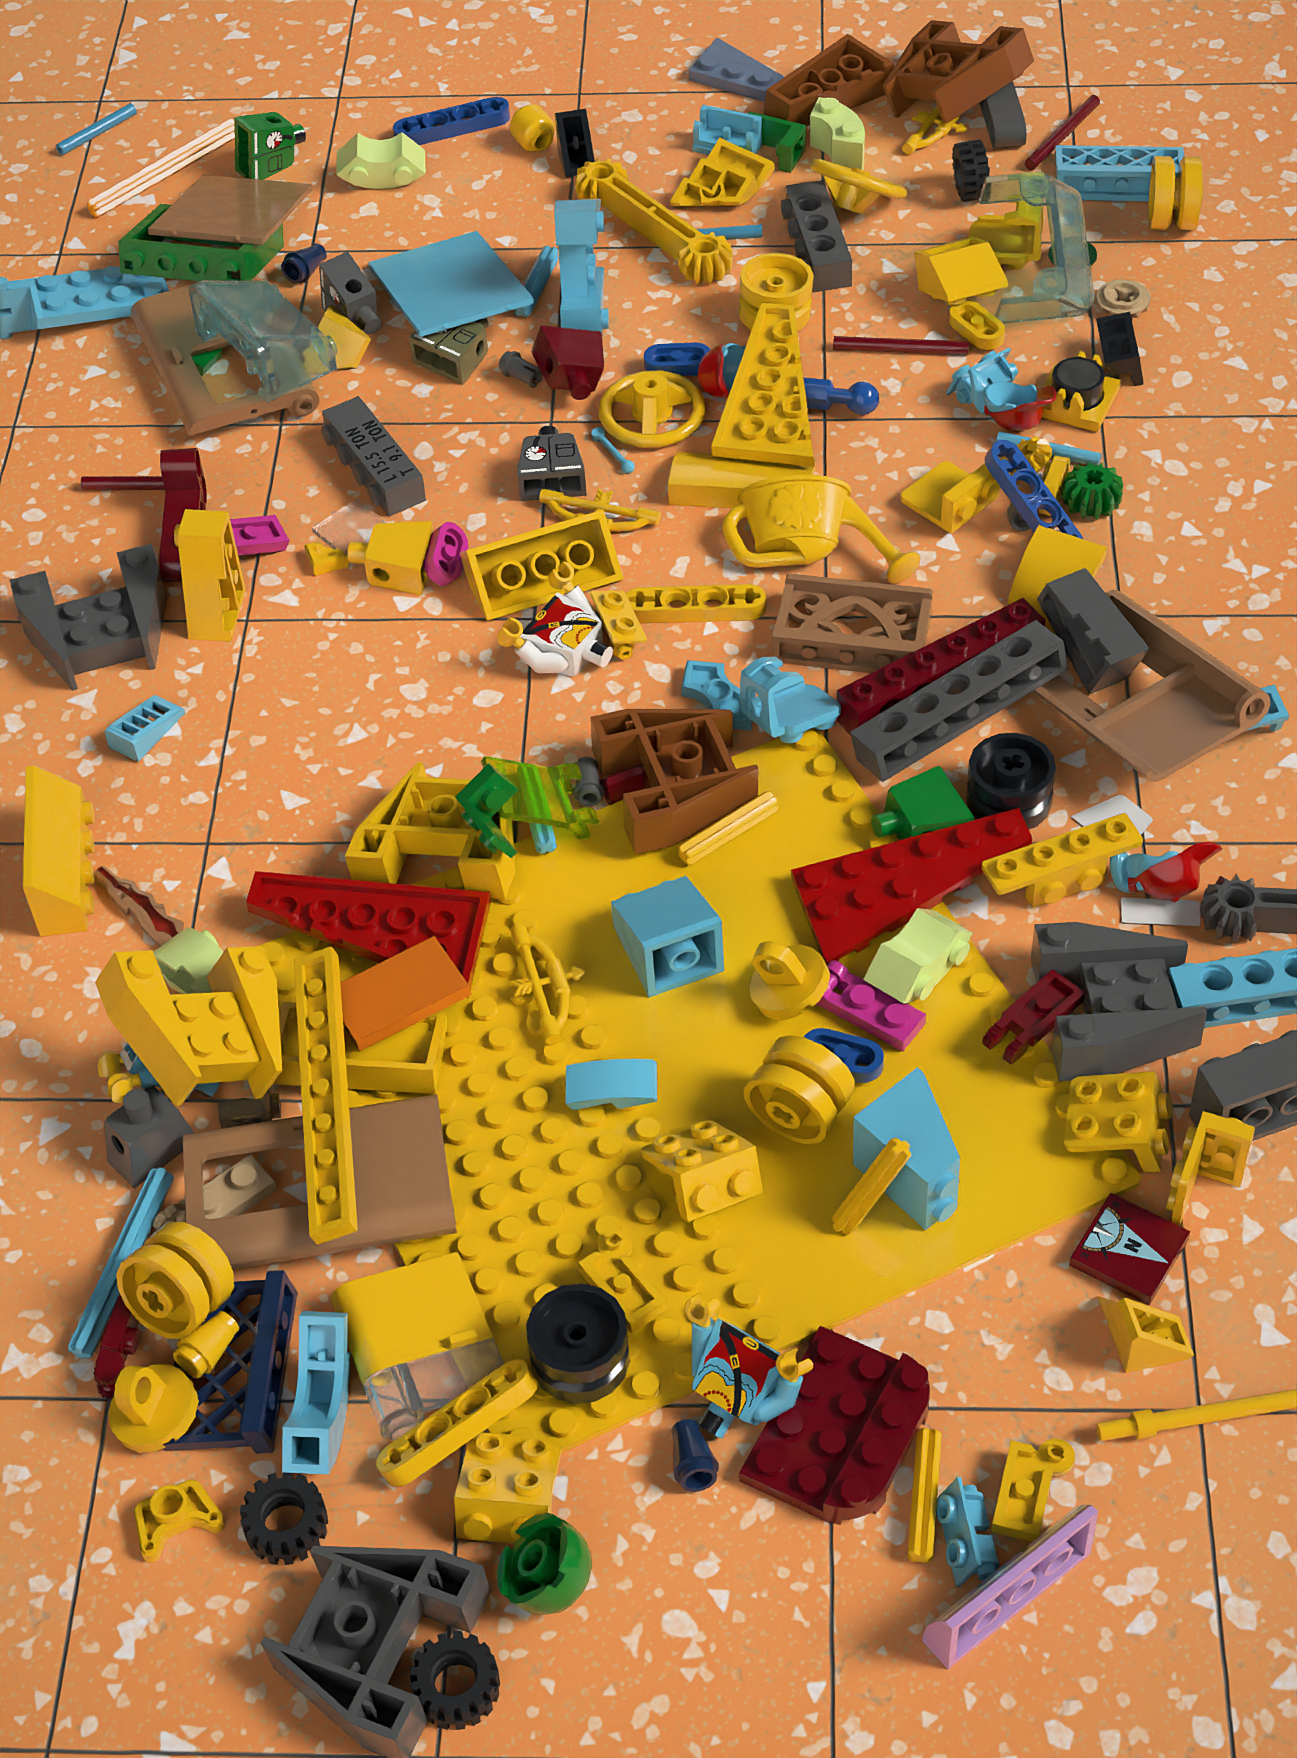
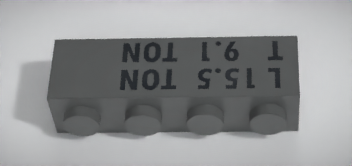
M359 396L322 411L324 426L321 427V432L328 446L333 445L336 448L342 464L350 466L355 480L360 486L364 485L368 489L369 496L375 506L380 505L390 517L426 501L423 475Z

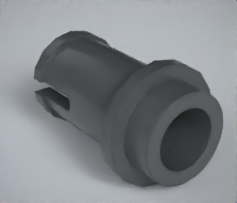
M517 351L505 352L499 361V369L502 370L504 376H513L531 388L536 387L543 377L539 367L522 359Z
M582 757L578 759L579 763L574 762L573 765L576 778L573 795L581 805L591 807L600 802L604 795V788L599 782L597 761L591 757Z

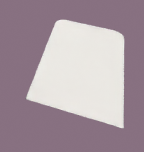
M1123 795L1112 797L1071 816L1084 827L1126 813L1140 834L1153 821L1150 815Z

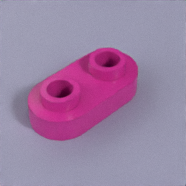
M445 522L433 531L424 560L427 576L440 586H447L460 577L463 563L459 552L468 550V539L464 531L455 523Z

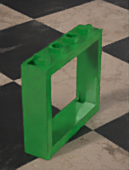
M168 204L157 206L118 241L120 273L246 286L284 247L283 223L263 245L149 235L148 228L172 206ZM165 239L174 241L233 246L240 248L238 250L165 243L162 241ZM240 270L241 278H232V272Z

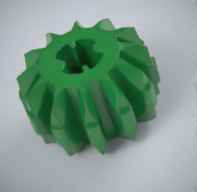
M1088 461L1085 467L1075 464L1073 470L1066 473L1063 481V504L1068 505L1070 513L1080 512L1082 519L1086 516H1093L1098 520L1101 514L1110 517L1112 511L1118 509L1122 502V477L1116 474V468H1105L1103 462L1099 465H1093Z

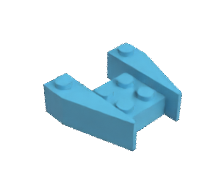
M601 199L558 200L555 202L554 218L556 246L559 248L562 297L560 307L561 327L600 331L603 337V329H609V311L604 309V267H596V254L593 253V244H597L598 232H604V213L600 211Z

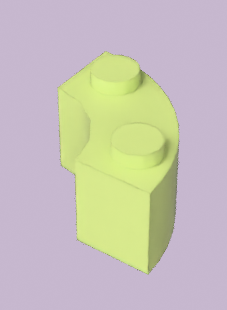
M819 97L810 115V147L826 153L832 163L851 169L856 167L864 170L865 129L861 119L847 106L839 103L837 99Z
M403 132L393 138L384 140L369 139L357 133L337 151L336 175L355 186L370 189H392L408 185L426 174L425 150Z
M917 908L910 921L898 935L890 941L881 943L863 980L902 1003H910L917 999L923 1001L931 994L934 986L939 983L954 964L959 965L964 961L970 950L968 942L973 933L934 910Z
M186 927L153 952L161 973L170 988L178 991L180 994L212 993L206 976L224 951L219 947L218 942L209 931L203 930L199 932L193 928Z

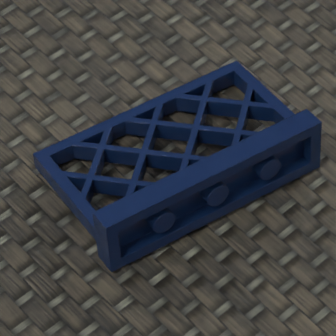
M284 1270L267 1271L266 1280L234 1282V1289L230 1297L216 1311L207 1315L202 1324L216 1316L220 1311L227 1314L231 1311L240 1320L237 1323L239 1331L234 1335L229 1345L248 1329L254 1334V1341L239 1356L228 1345L225 1352L233 1361L215 1377L211 1374H203L209 1382L197 1392L198 1406L216 1391L227 1401L208 1418L197 1409L196 1416L202 1423L188 1435H182L177 1441L172 1438L169 1442L163 1444L166 1447L163 1448L164 1451L251 1446L256 1454L273 1453L298 1294ZM261 1295L260 1304L246 1316L236 1308L247 1296ZM174 1361V1366L180 1368L176 1361ZM242 1369L248 1375L247 1384L231 1397L222 1386ZM184 1372V1373L188 1376L189 1379L192 1378L190 1375H188L186 1372ZM236 1410L241 1415L239 1432L220 1433L215 1427Z

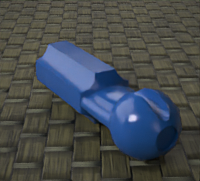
M804 378L807 408L828 410L833 403L846 404L854 413L866 415L874 411L878 406V390L868 382H856L849 389L834 388L831 380Z

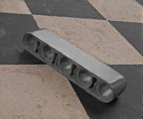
M1012 81L980 102L993 148L1022 146L1026 144V122Z

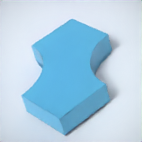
M687 660L681 687L682 696L695 699L704 704L708 709L731 710L733 713V729L751 731L753 721L740 711V688L732 684L726 677L724 663Z

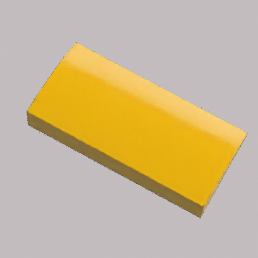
M676 452L668 481L669 505L734 508L740 504L738 501L739 492L750 484L779 476L814 475L815 467L715 457L710 453Z
M283 1002L279 1015L282 1072L273 1084L301 1086L296 1003ZM439 1011L361 1051L358 1050L343 1026L348 1089L435 1094L443 1056L447 1011Z

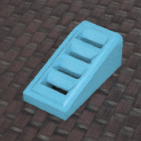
M153 695L107 727L104 732L109 748L139 762L185 714L184 708L157 695ZM157 708H158V709H160V710H162V711H164V712H166V713H165V714H161V713L157 712L156 710H157ZM149 717H152V718H154V719H156V720L151 721V720H149L148 718H149Z

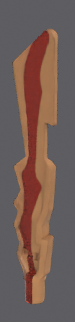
M101 866L95 871L94 878L106 888L109 897L126 916L129 914L134 916L141 929L159 947L183 930L184 922L167 916L164 904L156 903L151 893L139 890L134 881L119 878L105 866Z

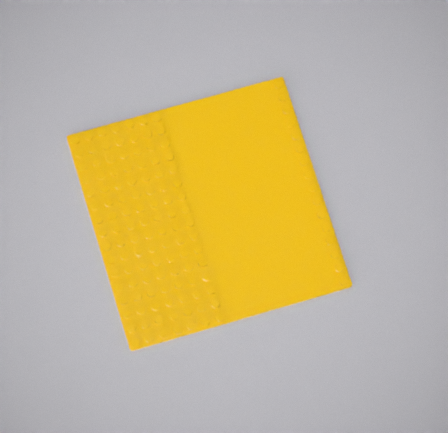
M813 727L803 733L802 739L794 743L782 742L779 737L731 756L736 769L757 764L759 768L758 796L765 791L771 792L779 802V809L691 865H686L680 859L677 848L679 844L689 838L670 847L635 854L624 829L623 800L554 827L553 832L557 847L553 852L547 851L544 854L537 852L532 836L514 843V849L517 851L515 854L516 872L506 898H490V909L470 990L472 995L441 1010L447 1011V1024L440 1074L435 1094L438 1095L457 1233L394 1243L405 1266L454 1252L459 1253L493 1335V1343L450 1355L467 1389L511 1360L522 1359L527 1362L532 1370L526 1323L532 1307L546 1293L562 1285L580 1283L590 1285L579 1272L578 1262L591 1253L598 1252L597 1240L608 1229H622L630 1235L632 1239V1252L629 1257L667 1299L668 1309L633 1333L627 1329L630 1364L625 1379L613 1393L595 1402L573 1404L555 1399L541 1389L538 1384L537 1390L527 1401L488 1427L489 1433L557 1439L561 1442L562 1453L696 1392L692 1389L694 1380L692 1376V1321L686 1316L685 1304L699 1292L702 1294L701 1304L703 1307L712 1298L720 1302L721 1308L719 1312L711 1317L715 1322L719 1318L733 1324L781 1353L813 1338L819 1326L831 1330L1103 1204L1110 1192L1121 1196L1138 1188L1140 1185L1141 1176L1122 1149L1070 1152L1066 1149L1064 1134L1071 1081H1058L1052 1052L1043 1039L1033 1047L1029 1046L1025 1054L1011 1065L1002 1059L1006 1047L1017 1037L1011 1031L993 1049H988L982 1044L983 1037L988 1029L1001 1018L1002 1013L1015 1001L971 940L968 942L970 950L964 961L959 965L954 964L939 983L934 986L931 994L925 1000L917 999L907 1003L926 1014V1024L903 1052L817 1004L813 1007L808 1004L800 1010L802 1014L794 1018L777 1020L766 1017L752 1002L749 986L751 976L756 970L752 959L761 942L771 941L786 947L804 945L813 947L820 954L792 882L791 869L899 841L895 834L878 838L875 835L871 819L873 815L879 814V812L819 729ZM459 866L411 884L465 890ZM687 876L722 921L724 971L648 998L613 927L611 901L617 900L626 894L637 893L657 886L664 881ZM943 901L930 909L959 924ZM517 924L525 925L528 934L540 938L547 944L556 958L561 960L564 973L571 971V967L585 970V974L578 981H575L573 978L567 979L571 990L569 994V1013L566 1022L560 1029L562 1038L560 1042L554 1045H548L545 1042L539 1023L541 1016L533 991L530 994L514 997L517 988L510 984L511 981L528 978L521 953L517 952L510 932L511 928ZM906 924L892 933L885 931L869 941V947L859 953L852 951L839 959V962L851 974L864 979L881 943L890 941L898 935ZM298 931L259 945L263 946L277 980L279 1015L283 1002L296 1003L294 959L331 946L339 957L340 982L379 964ZM532 946L530 951L539 979L549 977L544 957ZM551 984L543 985L542 989L550 1013L556 1018L558 1015V998L555 996ZM837 987L832 990L839 995L843 993V990ZM826 1028L876 1042L882 1048L884 1054V1066L881 1075L868 1083L855 1082L854 1093L846 1106L837 1114V1120L827 1136L819 1143L805 1144L795 1142L775 1133L751 1112L744 1099L746 1084L754 1072L763 1065L762 1060L779 1037L789 1035L804 1037L811 1030ZM610 1059L654 1060L657 1063V1102L618 1109L612 1103L572 1110L566 1105V1065ZM860 1063V1064H858L857 1066H868V1065H867V1064H864V1063ZM918 1067L927 1079L960 1156L958 1206L944 1222L937 1221L925 1230L883 1193L852 1234L846 1235L842 1231L837 1232L833 1228L834 1221L832 1216L864 1175L853 1165L854 1116ZM348 1089L349 1108L433 1095L429 1093ZM711 1120L756 1146L763 1193L687 1222L679 1215L673 1177L645 1160L642 1155V1148L652 1144L654 1139L666 1134L676 1135L691 1129V1126L696 1122Z

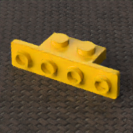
M1122 813L982 862V871L998 895L1026 887L1025 897L1031 907L1035 908L1046 903H1056L1066 896L1081 891H1090L1104 884L1108 858L1141 847L1143 837L1128 815Z

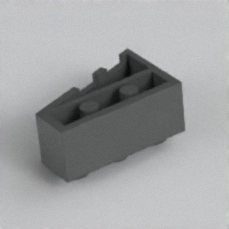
M1086 568L1046 583L1037 598L1055 634L1063 640L1065 652L1089 695L1128 679L1150 650Z

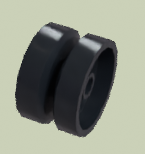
M999 733L981 741L973 749L968 765L967 806L975 820L1019 808L1029 830L1042 823L1048 817L1053 801V785L1056 773L1053 754L1039 740L1020 733Z
M580 1283L562 1285L546 1293L532 1307L526 1323L527 1342L532 1371L536 1375L541 1389L557 1400L573 1404L595 1402L613 1393L625 1379L630 1364L625 1312L616 1298L602 1288Z

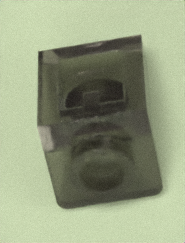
M271 1086L260 1099L239 1098L233 1101L218 1102L221 1129L281 1118L280 1094H272Z

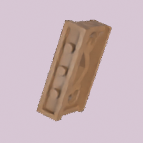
M787 574L777 622L772 634V657H777L784 664L872 673L925 646L932 613L933 590L921 587ZM795 605L805 606V610L810 616L799 612ZM849 612H860L874 622L877 627L864 630L859 635L845 634L829 621ZM907 617L916 618L909 624L898 625L903 623ZM790 618L798 623H801L800 627H788ZM916 632L915 641L902 640L901 635Z

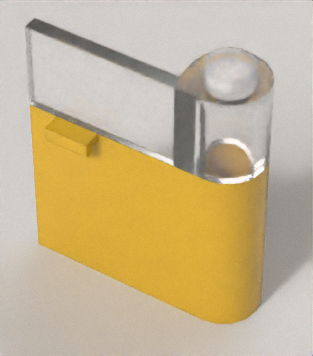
M458 1252L351 1280L336 1288L330 1299L335 1312L348 1313L347 1344L380 1433L386 1439H393L395 1441L422 1422L425 1412L445 1406L504 1364Z

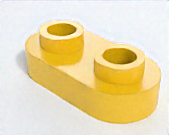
M966 300L962 304L951 306L949 314L950 326L974 346L989 351L1000 347L1004 343L1005 325L979 303Z
M1054 456L1052 462L1045 464L1042 481L1060 504L1063 481L1066 473L1070 470V458ZM1039 509V514L1051 516L1046 510Z

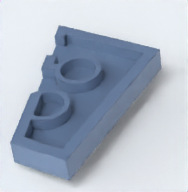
M716 38L689 69L690 81L764 102L766 90L784 78L783 75L719 38Z

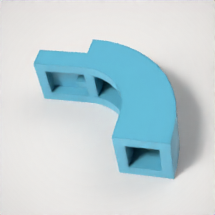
M302 1311L299 1315L298 1380L293 1409L290 1417L283 1425L282 1472L329 1474L335 1464L342 1441L349 1394L351 1352H347L348 1313Z

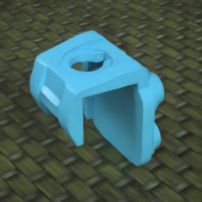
M761 657L742 670L739 697L741 713L759 725L772 737L779 736L782 742H797L802 739L803 733L813 727L819 730L829 729L835 725L836 719L841 714V705L838 701L820 688L805 684L803 676L798 672L780 671L778 668L783 666V662L777 657Z

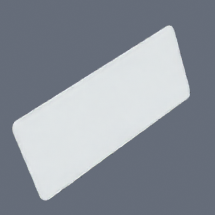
M1123 897L1121 899L1122 922L1200 926V903L1195 900H1179L1173 903L1170 900Z

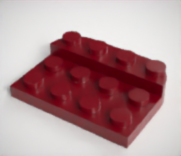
M819 1326L801 1359L803 1361L809 1358L813 1363V1369L802 1375L803 1380L795 1405L766 1423L739 1472V1482L821 1520L841 1525L842 1520L860 1518L871 1512L876 1514L886 1502V1492L921 1424L925 1425L927 1421L930 1399L929 1374L923 1365L905 1353H902L898 1360Z

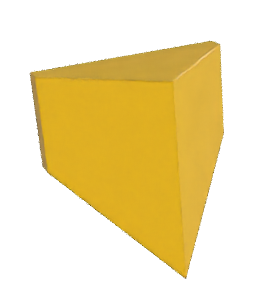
M329 305L305 352L301 364L306 373L350 367L357 368L371 339L336 307Z
M1098 1296L1125 1373L1185 1361L1194 1356L1179 1316L1127 1298H1122L1116 1302Z

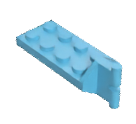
M116 266L90 271H75L61 275H44L38 278L8 281L7 278L0 277V338L9 339L14 332L131 316L132 306L138 300L170 290L165 279L162 277L120 273V267Z

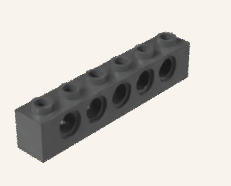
M1033 621L850 731L857 761L880 781H886L1068 670L1063 640L1038 621Z

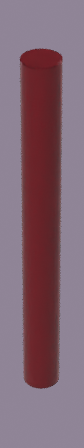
M1091 95L1026 159V168L1031 171L1034 170L1055 149L1056 145H1059L1100 104V99L1096 95Z
M834 336L833 350L968 355L969 341Z

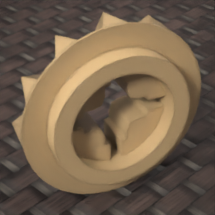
M1124 279L1113 280L1099 288L1096 304L1100 305V312L1109 313L1110 316L1130 311L1132 317L1138 318L1140 313L1148 311L1151 296L1148 289L1138 282Z

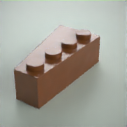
M846 34L766 90L763 115L809 126L810 115L819 97L835 98L839 103L851 109L886 95L883 84L894 68V63L851 35Z

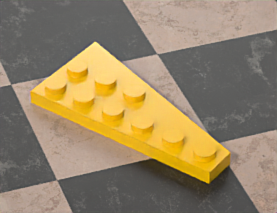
M761 302L711 445L712 456L815 467L794 305Z

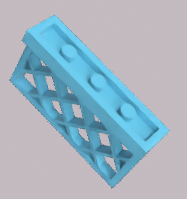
M1056 145V200L1149 201L1151 166L1149 165L1152 164L1153 156L1172 157L1175 164V177H1177L1179 163L1184 157V148Z

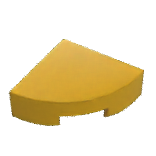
M319 542L304 544L306 556L315 576L349 567L348 557L341 549L324 547Z

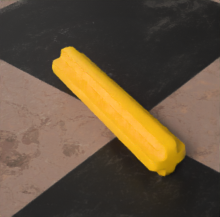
M765 791L679 844L677 848L680 859L686 865H691L777 812L779 809L777 798L771 792Z
M892 1138L888 1141L832 1216L835 1231H842L844 1234L849 1235L859 1226L911 1157V1152L909 1151L910 1144L906 1140L901 1141L898 1138Z
M921 1428L916 1436L907 1557L912 1562L929 1563L933 1559L942 1440L941 1432L936 1429Z

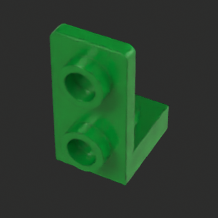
M748 112V114L762 117V145L776 148V156H779V170L791 173L806 151V125L755 112Z
M488 763L455 798L465 809L461 814L464 820L476 831L481 830L482 833L478 836L479 840L494 854L501 850L512 858L517 851L491 817L518 791V788L509 778Z

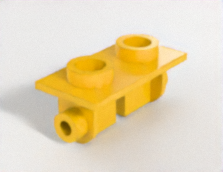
M615 590L590 591V596L596 607L595 611L601 619L606 633L609 634L613 654L622 660L630 658L635 644L647 643L648 640L625 592Z

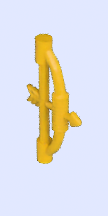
M938 107L931 114L917 110L918 115L913 116L912 120L923 124L904 143L902 151L906 155H911L916 149L927 147L940 138H944L951 129H955L956 132H965L967 128L962 123L956 124L959 116L947 124L943 123L941 119H937L940 115ZM933 123L938 124L932 135L921 140Z
M598 488L595 501L564 496L563 492L542 489L539 496L540 503L548 504L552 512L564 520L586 514H573L559 507L562 504L595 510V512L604 510L606 513L636 518L635 521L613 522L612 519L606 518L610 532L635 530L647 524L658 525L661 518V512L641 507L637 510L609 504L613 490L604 493Z
M517 924L511 928L510 932L517 952L521 953L528 978L517 979L516 981H511L510 984L517 988L514 997L530 994L533 991L541 1016L539 1023L545 1042L548 1045H554L560 1042L562 1038L560 1029L566 1022L569 1013V994L571 990L567 979L573 978L575 981H578L585 974V970L571 967V971L564 973L561 960L556 958L547 944L540 938L528 934L525 925ZM532 946L544 957L549 977L539 979L530 951ZM551 984L554 994L558 998V1015L556 1018L550 1013L542 989L543 985Z

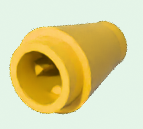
M220 1311L216 1316L199 1326L192 1334L180 1339L177 1342L178 1348L173 1352L174 1360L178 1366L194 1378H200L204 1373L210 1374L234 1338V1335L239 1331L237 1322L226 1312Z

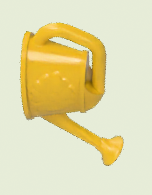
M788 475L752 483L739 492L738 501L740 504L728 512L722 526L724 538L733 555L740 563L748 567L808 565L818 562L837 548L840 525H849L859 530L885 557L889 566L887 580L890 583L896 584L906 580L916 571L921 560L918 553H902L895 548L850 497L852 490L850 485L842 480L828 476ZM744 517L748 520L757 553L747 550L737 532V524Z

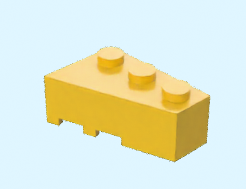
M185 509L181 524L175 526L174 542L179 548L188 639L231 642L246 588L229 512Z

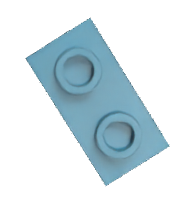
M1007 348L999 353L991 351L973 367L970 368L969 365H965L958 369L952 375L953 381L946 391L947 395L957 391L956 397L960 403H973L971 382L968 374L969 369H976L983 373L989 384L1014 381L1015 376L1018 374V369L1015 364H1009L1006 360L1011 349Z
M956 1477L938 1496L936 1514L939 1522L942 1523L945 1536L947 1562L952 1568L955 1585L960 1587L972 1574H977L978 1579L984 1581L999 1568L1000 1564L997 1559L992 1535H978L975 1531H986L990 1527L983 1494L977 1491L975 1485L963 1486L961 1477Z

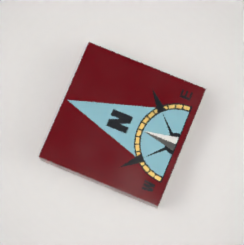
M1110 1192L1071 1255L1069 1266L1150 1306L1187 1244L1191 1231Z

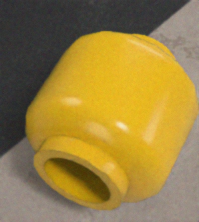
M529 104L517 109L509 124L512 136L528 152L543 151L553 142L555 124L543 108L536 104Z

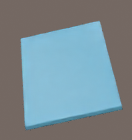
M478 231L368 262L370 270L420 337L534 303L531 294Z

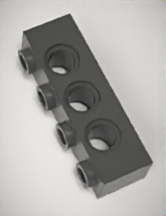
M824 180L787 185L786 199L781 200L783 219H788L790 239H795L796 257L802 259L811 267L814 275L813 292L852 287V258Z

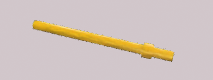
M1297 1389L1153 1413L1151 1409L1134 1411L1127 1418L1096 1423V1433L1099 1441L1134 1436L1136 1440L1156 1437L1158 1431L1297 1408Z

